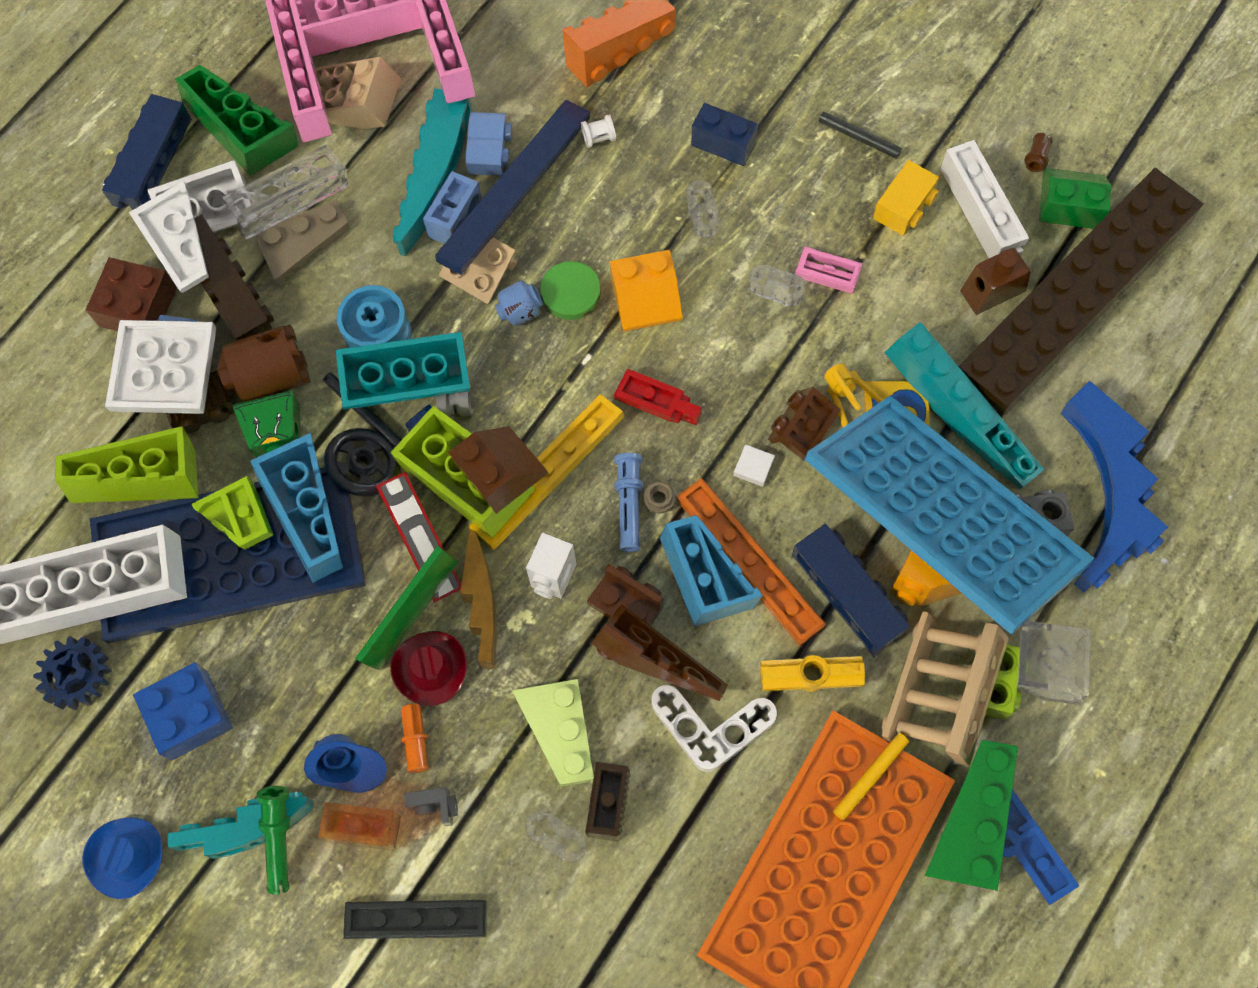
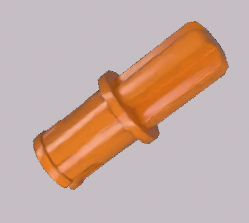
M407 704L401 708L404 732L401 743L405 744L407 773L428 771L429 766L425 741L428 740V735L424 734L421 706L419 704Z

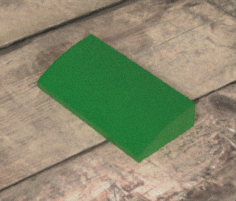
M436 546L355 659L371 668L381 670L456 568L459 561Z

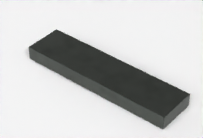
M487 900L345 902L343 939L486 937Z

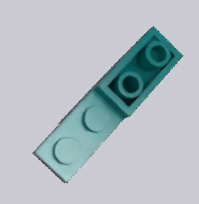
M302 792L289 793V798L286 800L287 815L291 819L289 828L299 822L314 808V801L307 796H303ZM256 798L248 800L247 806L237 807V822H235V818H221L214 820V826L201 828L199 823L181 825L178 832L167 833L168 848L184 851L204 847V856L218 859L264 844V834L258 827V820L261 818V803Z

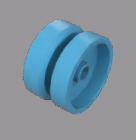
M366 285L355 289L343 299L338 308L336 321L348 348L411 339L412 329L402 301L388 288L378 285Z

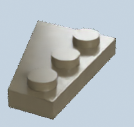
M338 199L258 230L254 234L273 279L278 286L285 280V275L296 267L298 269L307 263L306 259L318 249H325L348 231L350 226Z

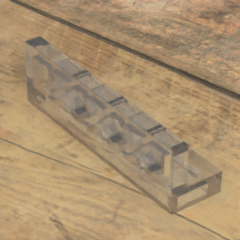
M326 144L222 197L223 202L237 219L239 232L247 240L348 187L346 168ZM323 157H326L331 165L325 168L313 167L314 162ZM294 172L306 173L304 179L298 182L288 180V177ZM269 185L279 187V191L273 195L262 194L263 188ZM242 199L253 200L252 206L242 211L239 210L235 203Z

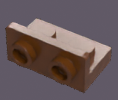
M814 387L796 390L789 397L787 410L773 422L771 426L772 433L768 438L772 444L781 442L803 461H805L807 452L822 441L841 410Z
M608 564L605 568L604 577L587 600V604L608 618H611L619 606L623 604L651 626L664 607V598L661 597V591L649 583L642 585L634 580V575L622 566L615 568Z

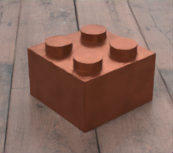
M108 257L85 310L99 327L118 331L120 320L157 321L160 315H166L177 287L165 270Z

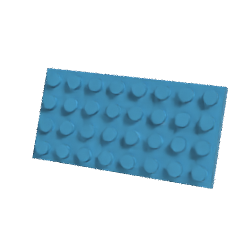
M892 396L887 397L807 452L805 461L1011 635L1087 569L1094 560V557Z

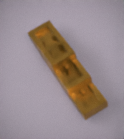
M469 530L460 594L464 602L472 603L469 622L472 634L481 635L478 662L481 668L495 669L497 625L494 593L489 568L476 531Z

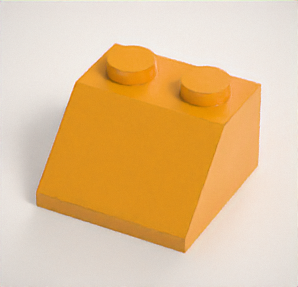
M670 250L610 261L611 282L623 332L683 320L677 277Z
M910 550L890 591L902 604L907 606L916 605L918 607L962 594L912 550Z

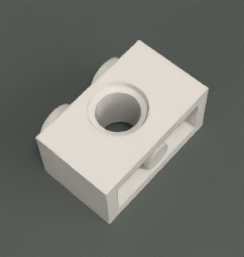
M545 533L541 534L526 567L531 587L534 588L536 594L548 599H552V596L562 599L577 565L573 544Z

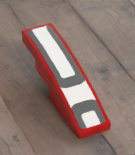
M403 472L376 485L419 571L436 546L442 550L444 548L406 472ZM453 570L432 599L434 603L461 590V582L455 570Z

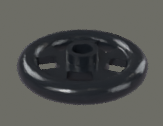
M364 428L348 429L337 434L327 445L324 454L325 470L331 481L341 490L362 497L379 495L380 493L376 485L399 475L400 465L390 453L394 449L391 442L382 434ZM352 441H365L366 447L353 448ZM382 450L387 460L379 462L375 452ZM338 452L348 454L346 464L337 462ZM363 461L366 463L367 466H362L357 462ZM377 470L383 475V478L374 482L369 476H372ZM350 471L353 475L360 477V480L356 483L348 479L346 474Z

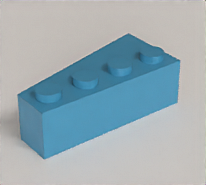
M311 433L251 460L255 476L312 582L342 569L343 566Z

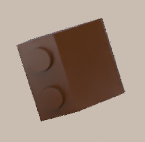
M509 426L474 432L448 452L459 470L496 514L548 474L546 468Z

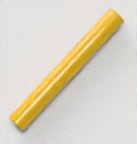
M898 733L833 810V813L843 821L907 746L909 740L903 734Z

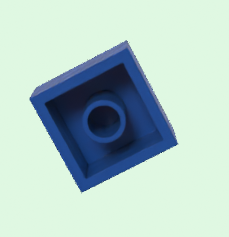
M196 662L133 694L158 754L171 761L233 729L207 670Z

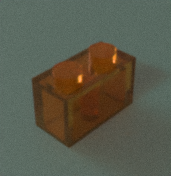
M325 802L318 838L328 843L395 851L401 816L393 810Z

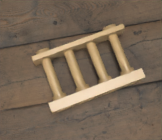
M922 611L919 622L913 628V641L889 714L884 717L882 722V737L890 743L898 733H901L907 737L945 745V752L956 763L970 766L1009 638L999 625L985 623L983 632L978 636L939 629L940 625L930 613ZM934 642L976 650L973 664L967 668L929 660ZM924 673L965 681L966 687L963 696L959 697V699L919 691ZM914 704L955 713L956 718L953 728L947 732L908 723Z

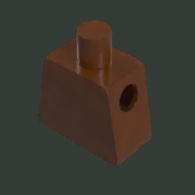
M1010 248L976 265L960 292L975 315H978L1026 292L1031 272L1017 250Z

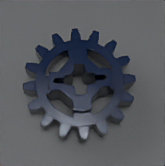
M69 636L66 645L58 640L55 641L56 649L53 652L45 649L43 652L47 656L46 660L36 662V665L42 668L41 672L33 674V678L42 682L36 687V690L45 694L43 700L50 704L54 703V706L63 710L66 706L73 710H78L79 702L90 706V696L101 697L102 693L98 688L100 685H109V682L103 678L104 674L112 672V668L103 664L109 659L108 655L100 652L102 647L94 642L91 644V641L85 637H81L77 641L72 636ZM91 662H92V671H91V669H90V667H89V665H90Z

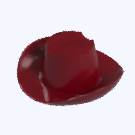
M439 631L422 632L407 639L394 652L390 664L392 681L397 690L411 702L423 706L439 705L453 698L460 690L467 671L466 654L461 643L452 635Z

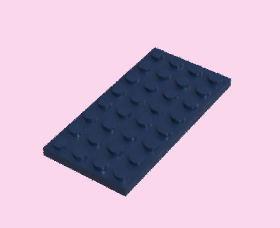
M325 467L319 468L343 568L315 582H312L259 482H254V486L272 529L273 536L247 549H243L235 544L224 532L216 528L206 517L193 508V503L216 491L199 494V498L176 499L90 518L92 542L159 525H164L180 535L187 598L100 619L102 640L109 644L366 586L351 495L341 490L331 481Z

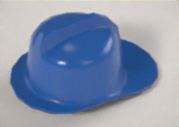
M332 734L315 742L313 750L310 751L305 759L304 771L307 778L315 784L348 792L363 793L381 785L386 778L387 766L384 758L377 751L357 745L349 736Z

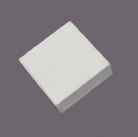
M745 444L733 476L763 487L775 455Z

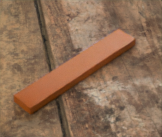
M702 478L677 496L676 500L690 517L695 515L699 517L723 546V552L732 563H737L741 568V574L754 589L757 588L763 595L760 599L799 647L825 628L826 623Z

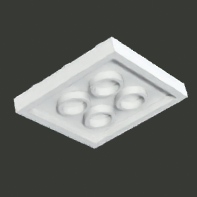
M120 320L105 407L110 412L204 414L216 334L214 323Z

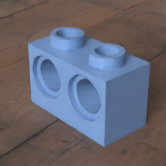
M451 171L423 218L429 238L443 244L446 243L482 200L477 181Z

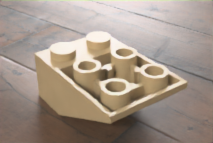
M381 57L315 68L329 123L358 129L386 126L401 78Z

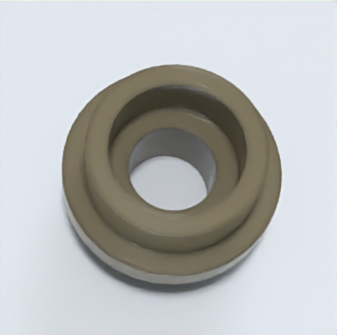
M652 483L644 491V504L653 513L661 514L668 512L674 506L675 492L667 483ZM656 495H663L665 501L657 503L653 498Z

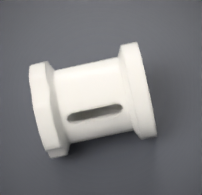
M606 115L602 120L588 124L586 121L581 122L582 134L587 148H591L594 143L608 139L611 142L616 141L615 128L610 115Z

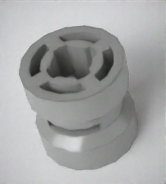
M469 391L436 396L437 409L448 417L459 414L461 417L472 416Z

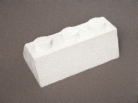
M235 160L148 189L150 198L153 199L184 181L194 218L202 214L213 233L257 218L245 179Z

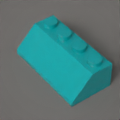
M462 332L335 350L343 410L470 391Z

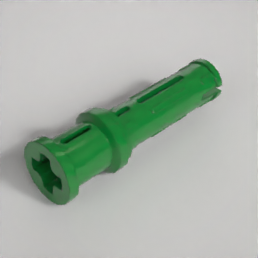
M268 786L260 789L256 794L257 801L261 803V818L258 820V827L264 834L266 890L269 894L279 895V885L282 886L283 893L290 889L286 831L291 825V819L287 815L286 809L289 789L283 786Z

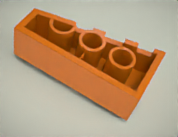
M626 0L623 7L619 9L614 6L605 9L604 15L600 18L594 19L590 16L583 19L581 22L582 26L576 29L571 25L562 29L566 66L586 87L603 80L609 72L625 65L631 57L640 51L647 50L653 42L662 36L669 35L675 28L676 9L667 0Z

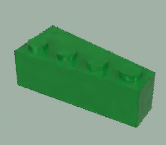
M198 65L175 78L182 102L249 176L298 147L292 123L287 120H280L267 107L264 106L262 108L251 101L250 96L243 92L238 93L230 87L228 82L205 67Z
M987 740L981 741L925 876L998 891L1018 746Z

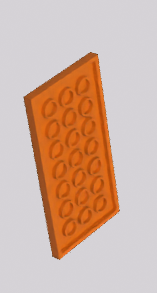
M832 711L700 948L697 957L747 988H848L955 780L902 750L844 821L833 813V810L890 743L839 713Z

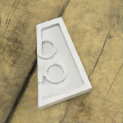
M184 181L129 212L181 293L209 278Z

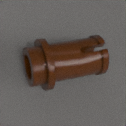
M1046 133L1034 135L1030 152L1025 156L1026 168L1031 172H1041L1048 165L1047 155L1053 140L1048 135L1045 143H1043Z

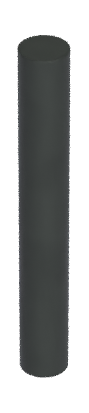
M825 111L822 112L819 118L820 123L897 159L902 151L901 147Z

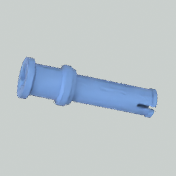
M621 453L614 457V463L617 464V481L614 483V488L619 493V550L622 552L640 551L638 493L643 489V482L640 481V464L643 462V457L636 453Z

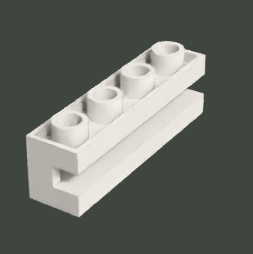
M975 140L947 149L940 170L988 258L1010 248H1015L1021 256L1023 252L1021 246L1027 244L1029 237Z

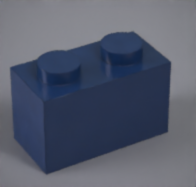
M704 103L692 124L691 146L745 166L756 145L758 123Z

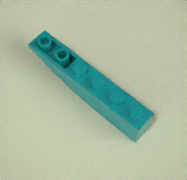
M434 88L432 100H427L426 123L421 124L419 131L420 146L413 153V173L407 176L406 200L402 199L400 203V223L395 225L393 230V243H396L401 256H407L426 230L423 220L424 216L451 171L456 172L469 125L470 112H472L470 98L447 104L443 90Z
M921 322L902 335L884 352L906 380L929 402L930 408L972 450L1019 489L1027 485L1044 470Z

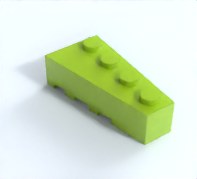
M183 426L55 456V481L70 503L199 498L196 451Z

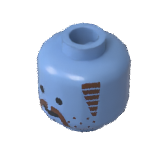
M521 280L502 289L498 293L499 303L495 305V308L502 321L508 320L512 325L519 326L536 318L540 313V307L543 306V302L534 284L528 285L525 281Z

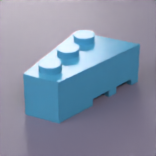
M697 515L665 525L660 540L694 627L755 608L763 595L757 588L754 589L741 574V568L737 563H732L723 552V546Z

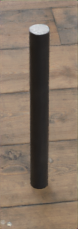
M332 372L326 374L323 382L341 398L339 379ZM368 406L352 408L376 432L385 436L394 448L400 443L402 438Z

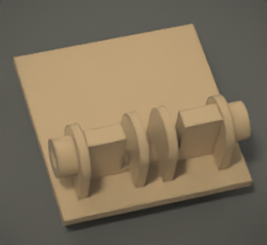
M493 237L462 275L443 266L438 276L489 304L506 270H513L517 264V260L514 259L516 250Z

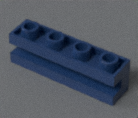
M151 94L147 103L142 106L135 126L129 131L126 144L122 151L118 153L115 165L103 183L102 191L112 206L123 209L125 204H129L131 209L134 210L151 200L148 189L159 186L192 120L183 102Z
M825 523L794 545L792 556L871 655L875 657L892 641L895 642L905 635L910 627L907 623L908 617L899 606H893L887 599V592L883 585L869 577L865 572L866 566L856 554L851 555L844 546L845 541L841 534L835 529L831 530Z

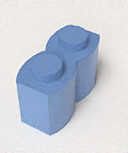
M470 112L466 147V168L468 174L502 176L504 167H509L510 149L505 148L506 141L512 140V123H507L505 113Z

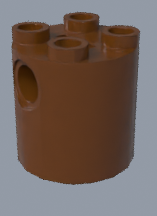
M292 325L280 326L223 345L218 373L225 390L240 397L242 402L279 394L310 383L311 380L306 369L308 365L303 351L298 350L297 338Z

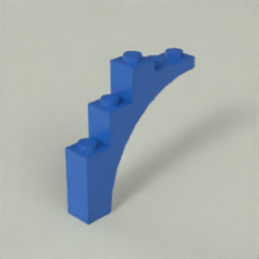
M1091 381L1085 384L1067 402L1061 412V415L1078 431L1090 449L1101 475L1105 496L1104 525L1099 545L1093 555L1094 560L1074 583L1083 593L1091 585L1098 589L1111 576L1107 569L1113 563L1120 567L1131 555L1137 559L1145 550L1151 555L1164 542L1160 535L1168 528L1167 525L1143 505L1155 493L1151 486L1158 480L1152 472L1134 458L1145 447L1142 440L1149 431Z

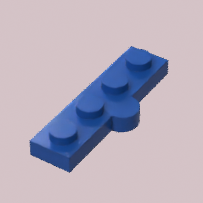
M1012 789L1003 857L1016 856L1048 905H1051L1078 888L1079 884Z

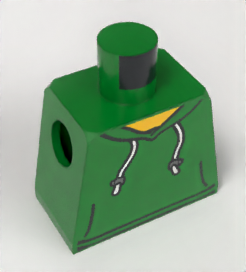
M292 390L233 405L248 447L256 458L300 438V405Z

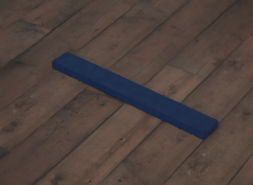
M565 100L435 254L436 262L462 275L580 132L581 122L589 121L590 111Z

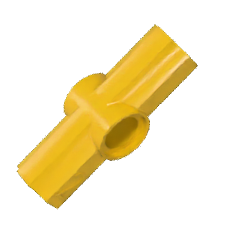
M810 655L804 659L763 660L760 662L762 691L804 690L807 692H815L826 688L864 687V662L862 656L821 658L816 655ZM807 667H814L820 672L821 678L815 681L809 680L804 675L803 670Z

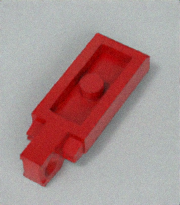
M630 369L626 370L614 393L615 400L669 422L679 424L680 420L697 426L702 415V407L689 403L690 397L684 395L683 390Z

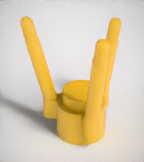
M843 363L831 367L824 375L829 385L827 392L831 396L833 403L841 409L838 416L842 427L849 423L839 396H846L856 411L861 409L860 404L852 393L856 388L855 384L861 387L878 403L884 400L860 378L856 370L849 371Z

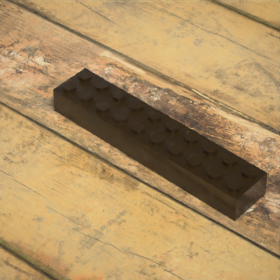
M1154 167L958 366L1002 419L1192 223L1204 203Z

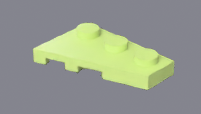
M578 679L512 690L560 786L593 781L594 774Z

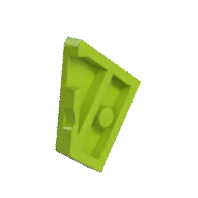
M247 476L192 504L197 512L206 517L216 528L224 532L228 538L243 549H247L273 536L253 480Z

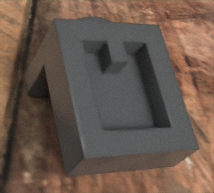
M446 787L404 793L405 807L410 811L415 810V815L436 813V807H440L442 824L445 826H452L453 817L458 816L456 795L450 796V791Z

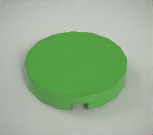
M565 261L554 265L545 273L541 281L540 294L543 304L552 315L564 320H576L582 318L589 311L591 313L596 308L600 300L601 286L597 274L588 265L577 261Z

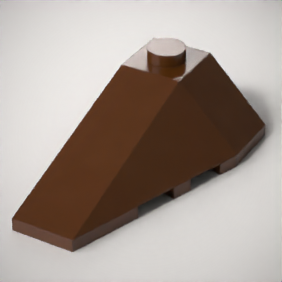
M623 604L619 606L591 643L597 648L598 653L607 660H614L619 665L720 701L728 686L727 683Z

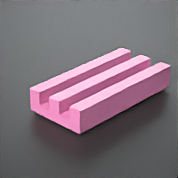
M804 246L795 277L853 294L863 263ZM807 258L812 259V260H815V261H819V262H822V263H825V264H824V265H820V264H817V263H814V262H810V261H807ZM835 267L852 271L853 274L835 269Z

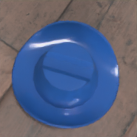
M132 817L116 819L97 828L87 840L82 855L83 869L90 883L102 894L115 899L131 898L139 894L153 881L159 871L163 855L160 834L151 823Z

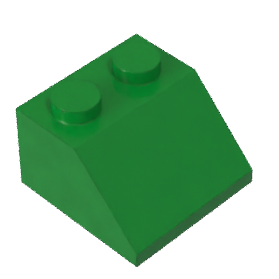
M1044 168L1039 222L1094 229L1110 211V182L1104 175Z

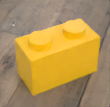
M908 160L877 202L873 219L902 236L905 235L910 227L915 229L924 214L922 209L925 205L930 207L939 193V190L936 189L939 176Z

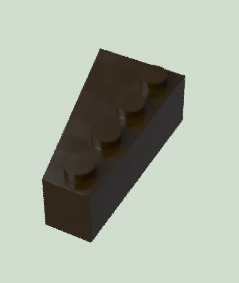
M202 214L194 218L209 278L200 283L236 341L273 329L270 325L271 322L275 321L266 305L259 307L256 302L260 298L258 292L251 282L245 284L242 278L246 274L237 260L231 262L228 255L232 254L223 237L219 240L217 239Z

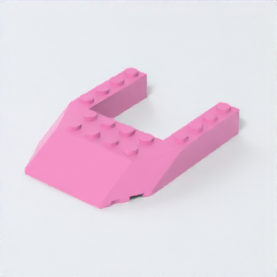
M265 0L293 117L303 143L332 135L312 57L321 54H328L340 49L355 47L359 44L423 28L447 104L476 96L470 69L446 0Z

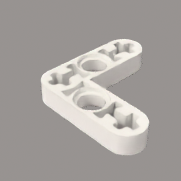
M662 685L653 692L651 698L655 714L694 765L705 772H712L722 766L770 729L777 717V709L770 700L757 698L710 732L675 687ZM662 694L666 697L671 695L675 697L672 704L677 712L682 707L685 709V712L678 714L672 722L667 719L673 717L671 710L667 706L662 708L658 706L661 703L660 695ZM758 707L760 710L767 708L769 710L767 714L768 721L757 720L751 727L756 731L751 733L748 725L740 718L745 716L748 722L755 716L756 711L754 708ZM684 719L692 720L697 726L696 733L691 737L681 736L677 730L680 721ZM731 726L740 727L744 732L743 741L738 744H732L727 741L725 737L727 728ZM702 734L706 736V739H703L701 742L706 750H716L714 754L715 762L712 764L708 760L704 762L700 760L702 751L697 744L693 749H690L688 746L695 743Z

